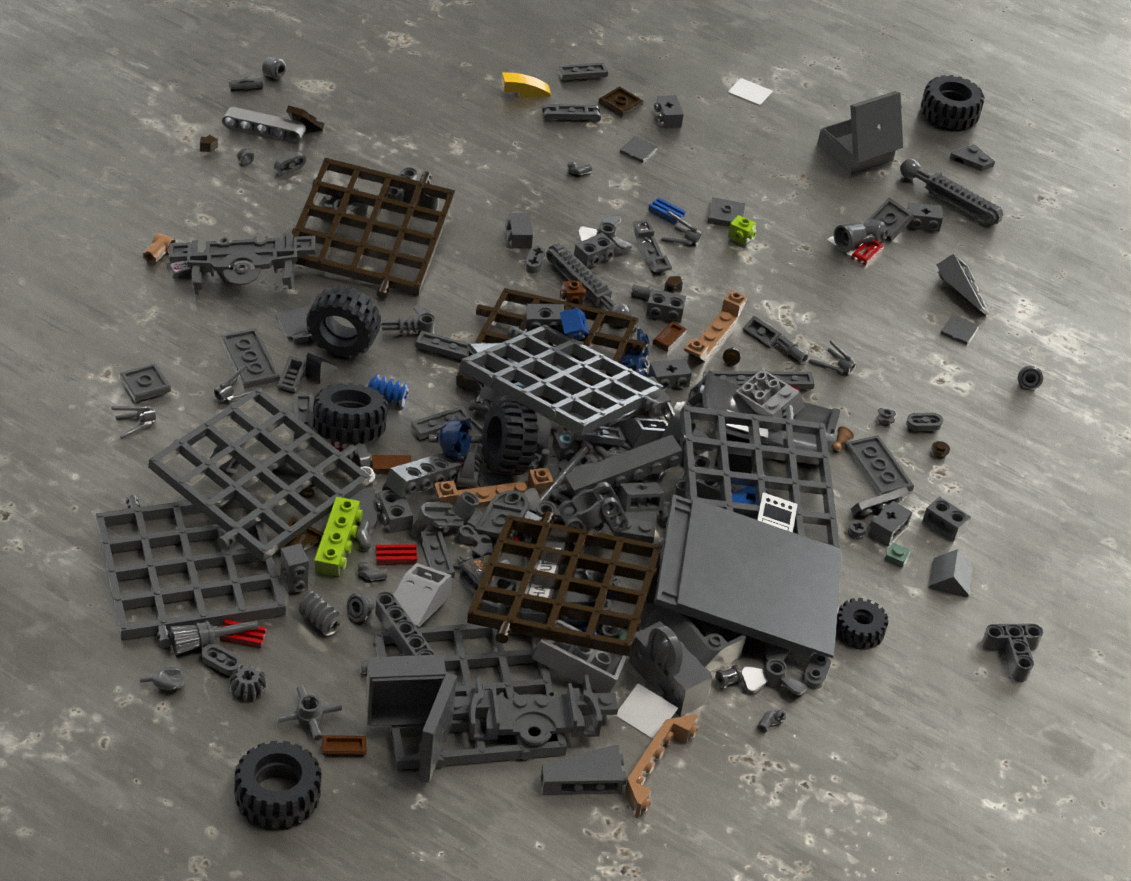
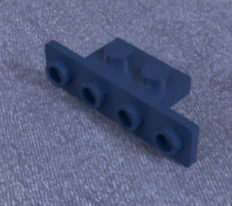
M640 328L637 329V340L646 342L644 353L627 350L621 364L648 378L647 368H649L647 356H649L648 344L650 342L648 335L644 334Z

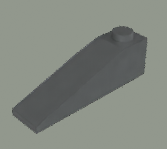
M953 253L936 264L939 269L937 273L942 280L945 279L985 315L989 314L984 300L978 294L980 291L974 284L975 279L966 263Z

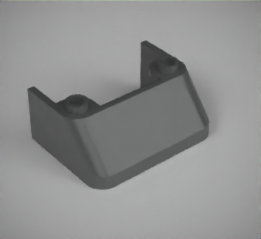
M657 606L648 616L647 627L661 621L663 625L669 627L675 633L685 648L710 672L740 658L746 640L744 635L728 643L718 634H710L704 637L685 614L661 606Z

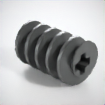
M309 592L302 599L299 606L300 614L305 616L324 635H333L344 625L345 617L340 615L339 611L334 610V607L329 605L327 601H323V598L318 596L317 592Z

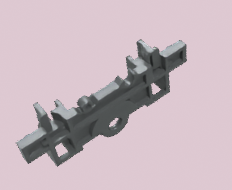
M584 675L582 696H580L579 688H572V683H568L567 694H561L559 697H557V693L554 690H549L546 692V696L541 694L519 695L514 692L512 699L504 698L503 692L496 695L495 685H492L491 690H484L481 678L479 677L476 678L475 688L470 689V696L455 697L453 719H467L469 740H497L498 735H519L525 744L540 746L545 744L552 734L571 733V737H599L602 715H617L618 705L616 693H592L588 675ZM592 715L594 731H584L585 722L583 716ZM487 718L486 734H475V719ZM536 728L540 730L541 734L534 737L528 733V730Z

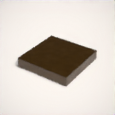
M619 86L600 97L598 103L623 118L643 106L644 100Z

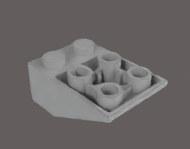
M761 369L736 390V393L761 416L782 418L781 408L785 405L793 407L795 416L805 407L800 391L764 369Z
M418 563L405 573L393 594L417 628L452 596V579L450 574Z

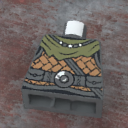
M491 555L461 564L459 578L474 594H476ZM506 559L501 561V563L510 564Z

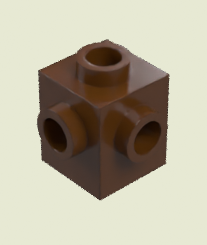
M581 281L563 282V288L560 289V299L583 305V300L586 298V288H583Z

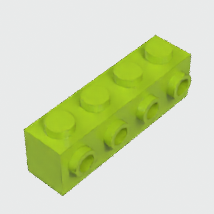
M336 497L314 560L316 573L339 577L341 569H345L347 563L346 554L351 552V539L356 537L358 529L356 525L357 522H361L363 510H360V501Z

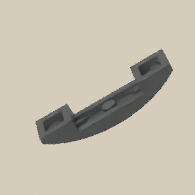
M650 220L633 221L636 240L647 265L654 272L672 270L667 255L663 256L654 238L655 230Z

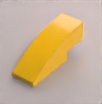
M502 72L501 84L504 93L518 92L519 97H551L549 86L543 81L524 74Z

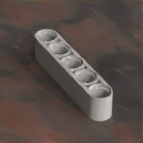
M230 107L222 118V124L226 128L290 143H298L306 130L304 124L299 121L237 107Z

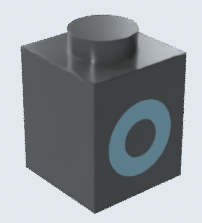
M568 431L554 433L552 447L558 461L560 462L563 459L570 461L579 450L578 442L571 438Z

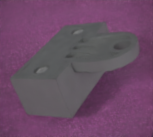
M661 621L637 632L630 653L629 663L647 682L659 684L665 693L664 700L678 708L675 713L682 717L705 705L713 676L685 648L675 633L669 627L663 625Z

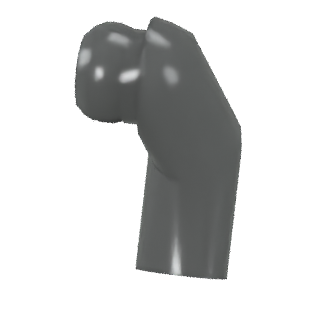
M569 162L567 164V170L572 174L584 175L592 172L590 164L582 167H576V162Z
M367 520L361 521L356 533V539L363 551H368L372 546V539L368 533L370 522Z
M360 562L358 564V574L367 580L387 579L386 569L371 570L367 562Z
M783 710L767 711L759 722L757 729L762 733L767 732L770 725L781 724L786 719V713Z

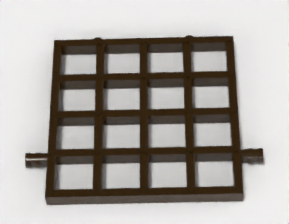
M324 158L316 179L313 180L312 189L297 225L292 230L293 237L315 236L316 243L323 245L319 257L298 255L295 264L379 285L376 295L381 299L387 298L390 288L419 295L452 207L456 190L430 184L433 176L428 171L423 172L420 181ZM328 171L351 176L347 188L324 182ZM359 179L383 184L379 195L355 190ZM390 187L414 192L410 204L386 198ZM322 193L341 198L342 201L338 211L314 205L318 194ZM424 194L446 200L442 211L418 206L421 195ZM350 201L373 206L370 218L346 213ZM385 209L405 214L401 227L377 221L381 210ZM309 216L332 221L329 233L305 228ZM413 217L436 222L437 225L433 235L409 229ZM344 224L364 229L361 241L358 242L336 236L340 225ZM376 232L395 237L396 241L393 249L390 250L368 244L372 233ZM404 240L429 246L425 257L421 258L401 253ZM331 248L355 253L351 266L327 260ZM363 256L388 261L383 274L359 268ZM395 264L420 269L416 282L391 276Z
M508 288L503 289L494 307L478 304L476 308V315L488 317L474 344L502 343L512 339L505 334L492 332L497 322L519 327L518 329L527 332V313L526 315L503 311L508 302H513L526 306L527 304H564V311L579 308L584 312L585 318L594 321L591 329L588 330L589 334L585 335L584 339L578 341L584 342L583 345L591 349L594 344L617 349L612 360L620 364L627 350L644 353L646 342L633 339L638 328L639 318ZM603 324L627 328L623 338L600 333ZM548 341V343H547L548 345H550V346H552V347H556V345H554V344H552V343H550V342ZM522 348V350L530 354L537 355L535 352L527 348ZM570 354V355H569V356H571V357H573V358H575V359H577V360H579V361H581V362H584V361H585V360H583V359H581V358H579V357H577V356H575V355H573V354ZM461 371L458 372L456 376L457 386L478 391L481 389L472 377ZM535 371L529 372L543 380L546 379V377ZM606 372V375H608L609 377H613V376H614V375H612V374ZM585 379V383L591 386L595 385L592 382ZM543 395L539 396V398L550 404L556 403ZM593 402L590 404L597 409L601 407Z
M550 511L543 513L541 521L508 515L469 608L467 623L498 629L495 638L499 643L503 644L508 642L512 632L629 657L636 634L640 631L641 618L653 580H656L662 545L553 524L555 515ZM512 530L539 535L536 544L511 540L509 537ZM550 537L575 542L576 545L574 551L570 552L546 547V543ZM585 545L614 550L611 560L582 554ZM622 552L650 557L649 566L645 567L620 562ZM503 553L530 558L527 568L499 561ZM542 560L567 565L568 567L565 575L537 570L538 564ZM577 568L606 573L603 583L575 578ZM493 576L521 581L518 592L490 586ZM614 576L644 581L641 591L612 585ZM535 584L559 589L556 600L527 594L530 585ZM568 592L598 597L595 607L565 602ZM484 600L512 606L508 616L480 611ZM606 600L636 605L633 615L604 610ZM526 608L550 613L547 624L518 619L521 609ZM560 616L589 621L586 632L557 627ZM598 624L628 629L625 640L596 635Z

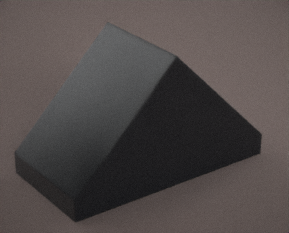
M309 352L306 355V376L319 384L339 369V367L326 359Z

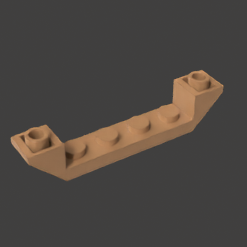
M731 290L723 301L722 311L698 340L692 338L684 347V351L706 361L736 324L746 303L747 296Z
M547 467L529 470L528 481L457 490L454 481L434 483V487L439 501L454 505L464 491H468L477 496L479 504L476 508L487 507L493 497L508 490L524 493L529 488H535L540 495L552 486L554 481Z
M697 715L666 719L627 778L625 794L635 817L639 818L643 811L647 812L652 803V800L649 799L651 789L643 786L646 774L652 773L655 760L661 759L665 750L664 746L666 744L669 745L673 738L686 744L690 737H695L699 726L696 725Z

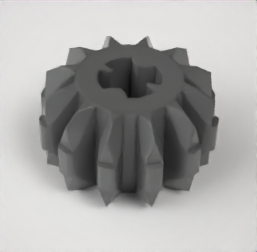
M251 664L249 667L241 665L240 669H234L233 674L229 678L231 693H234L236 698L243 697L245 701L247 698L255 700L256 696H262L263 690L266 688L264 672L260 671L259 666L252 668Z

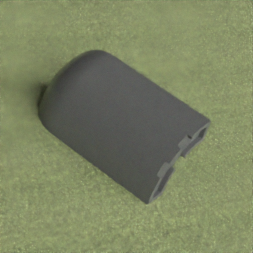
M710 370L707 375L704 374L701 384L704 386L702 396L704 408L758 415L736 393V390L741 385L720 379L713 375V372ZM803 402L805 407L794 416L793 420L825 424L829 453L833 439L830 433H835L840 409H829ZM725 423L727 434L749 439V432L728 426ZM768 429V438L760 436L761 443L784 448L782 431ZM793 432L795 449L817 452L815 435Z

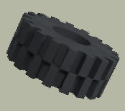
M852 598L850 602L845 601L839 607L836 635L838 637L841 636L843 643L847 641V645L850 647L852 644L856 645V649H860L863 646L864 650L869 649V646L875 648L877 644L880 645L882 643L889 620H887V613L884 614V608H878V603L872 604V600L869 599L866 602L863 601V598H858V601ZM856 620H862L868 624H860Z

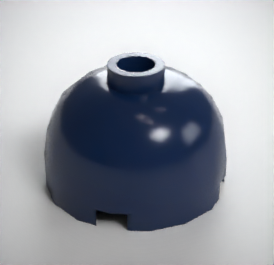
M454 419L446 422L441 430L437 432L436 438L439 447L445 455L456 459H463L461 456L467 455L472 436L468 435V429L472 430L470 422Z

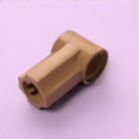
M157 233L153 238L152 244L143 252V258L148 264L153 265L165 253L169 254L170 243H176V240L162 233Z

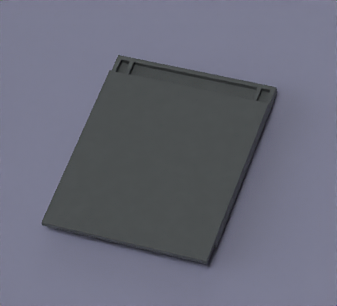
M673 494L670 499L654 604L809 657L815 652L833 658L842 549L694 498L691 501Z

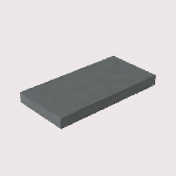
M256 328L221 335V342L235 371L237 372L244 365H248L238 376L244 389L280 380V375Z
M879 435L845 443V449L878 496L905 487L908 492L913 491V483Z

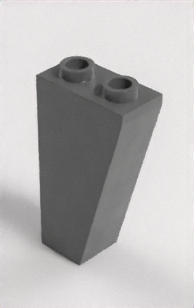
M612 745L542 764L540 775L542 795L621 794L622 786L626 785V772L622 771L624 757L623 754L619 753V746Z

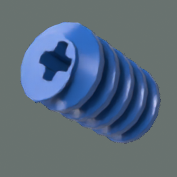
M376 374L369 381L368 386L383 394L387 402L391 403L393 401L396 405L401 404L402 407L405 406L409 393L408 383L400 387L401 381H397L393 385V379L391 378L387 383L386 376L380 381L379 374Z

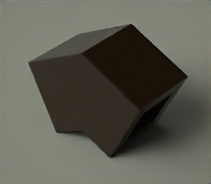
M212 135L207 137L201 136L200 151L212 152L218 148L217 138Z
M670 276L665 282L664 291L674 294L682 291L683 282L681 277Z

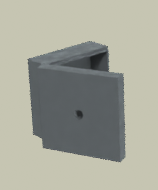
M894 91L850 105L851 119L820 129L817 145L850 175L893 161L896 150L903 148L901 94Z
M444 655L368 657L365 702L367 725L425 724L422 733V743L419 744V780L430 783L452 727L457 675L446 673Z

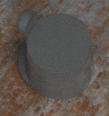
M861 223L838 225L834 230L835 244L843 252H850L854 247L865 242L871 243L875 239L872 234L867 236L866 229Z

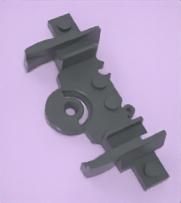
M287 233L283 234L282 238H269L265 236L263 242H258L257 237H254L253 239L233 240L229 243V239L223 237L220 239V243L206 241L204 252H200L198 240L186 243H170L169 260L170 262L187 261L188 267L192 270L195 294H199L200 290H202V272H211V276H214L215 271L224 272L228 282L234 285H247L259 277L262 269H270L272 265L274 273H277L280 268H285L282 278L283 286L288 285V289H293V264L297 262L298 255L316 254L315 236L293 237V234ZM242 260L251 262L255 269H251V266L247 263H238L234 266L233 270H229L235 262Z

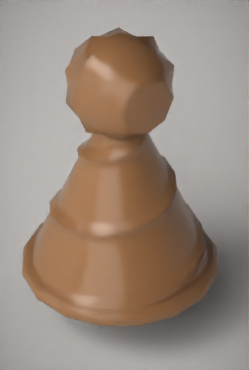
M844 426L838 427L837 441L831 446L833 451L839 452L842 449L841 444L853 440L854 434L849 428Z

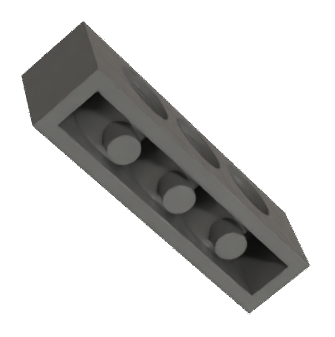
M440 453L390 468L385 485L400 497L433 488L434 483L456 481L461 464L452 457Z

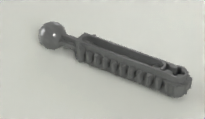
M907 159L901 164L900 172L903 177L907 179L918 178L925 182V188L929 190L930 194L934 193L936 196H940L953 205L969 212V214L985 221L987 224H998L1002 220L1003 211L1001 207L951 181V179L949 180L942 176L941 172L930 175L921 170L920 164L914 159Z
M557 243L549 246V250L546 252L548 261L569 281H581L583 288H586V297L594 306L603 305L610 312L631 316L630 308L623 303L616 304L611 299L612 291L608 288V285L601 282L564 245Z

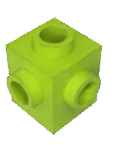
M738 215L730 223L728 237L746 245L756 236V223Z

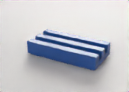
M659 197L652 204H649L648 210L675 224L679 221L667 214V211L672 212L681 219L686 216V211Z

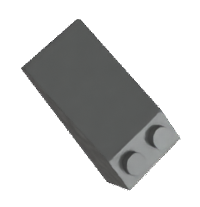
M624 511L628 520V527L621 532L614 531V536L653 543L657 511ZM616 516L615 521L618 524H620L621 521L619 520L618 516Z

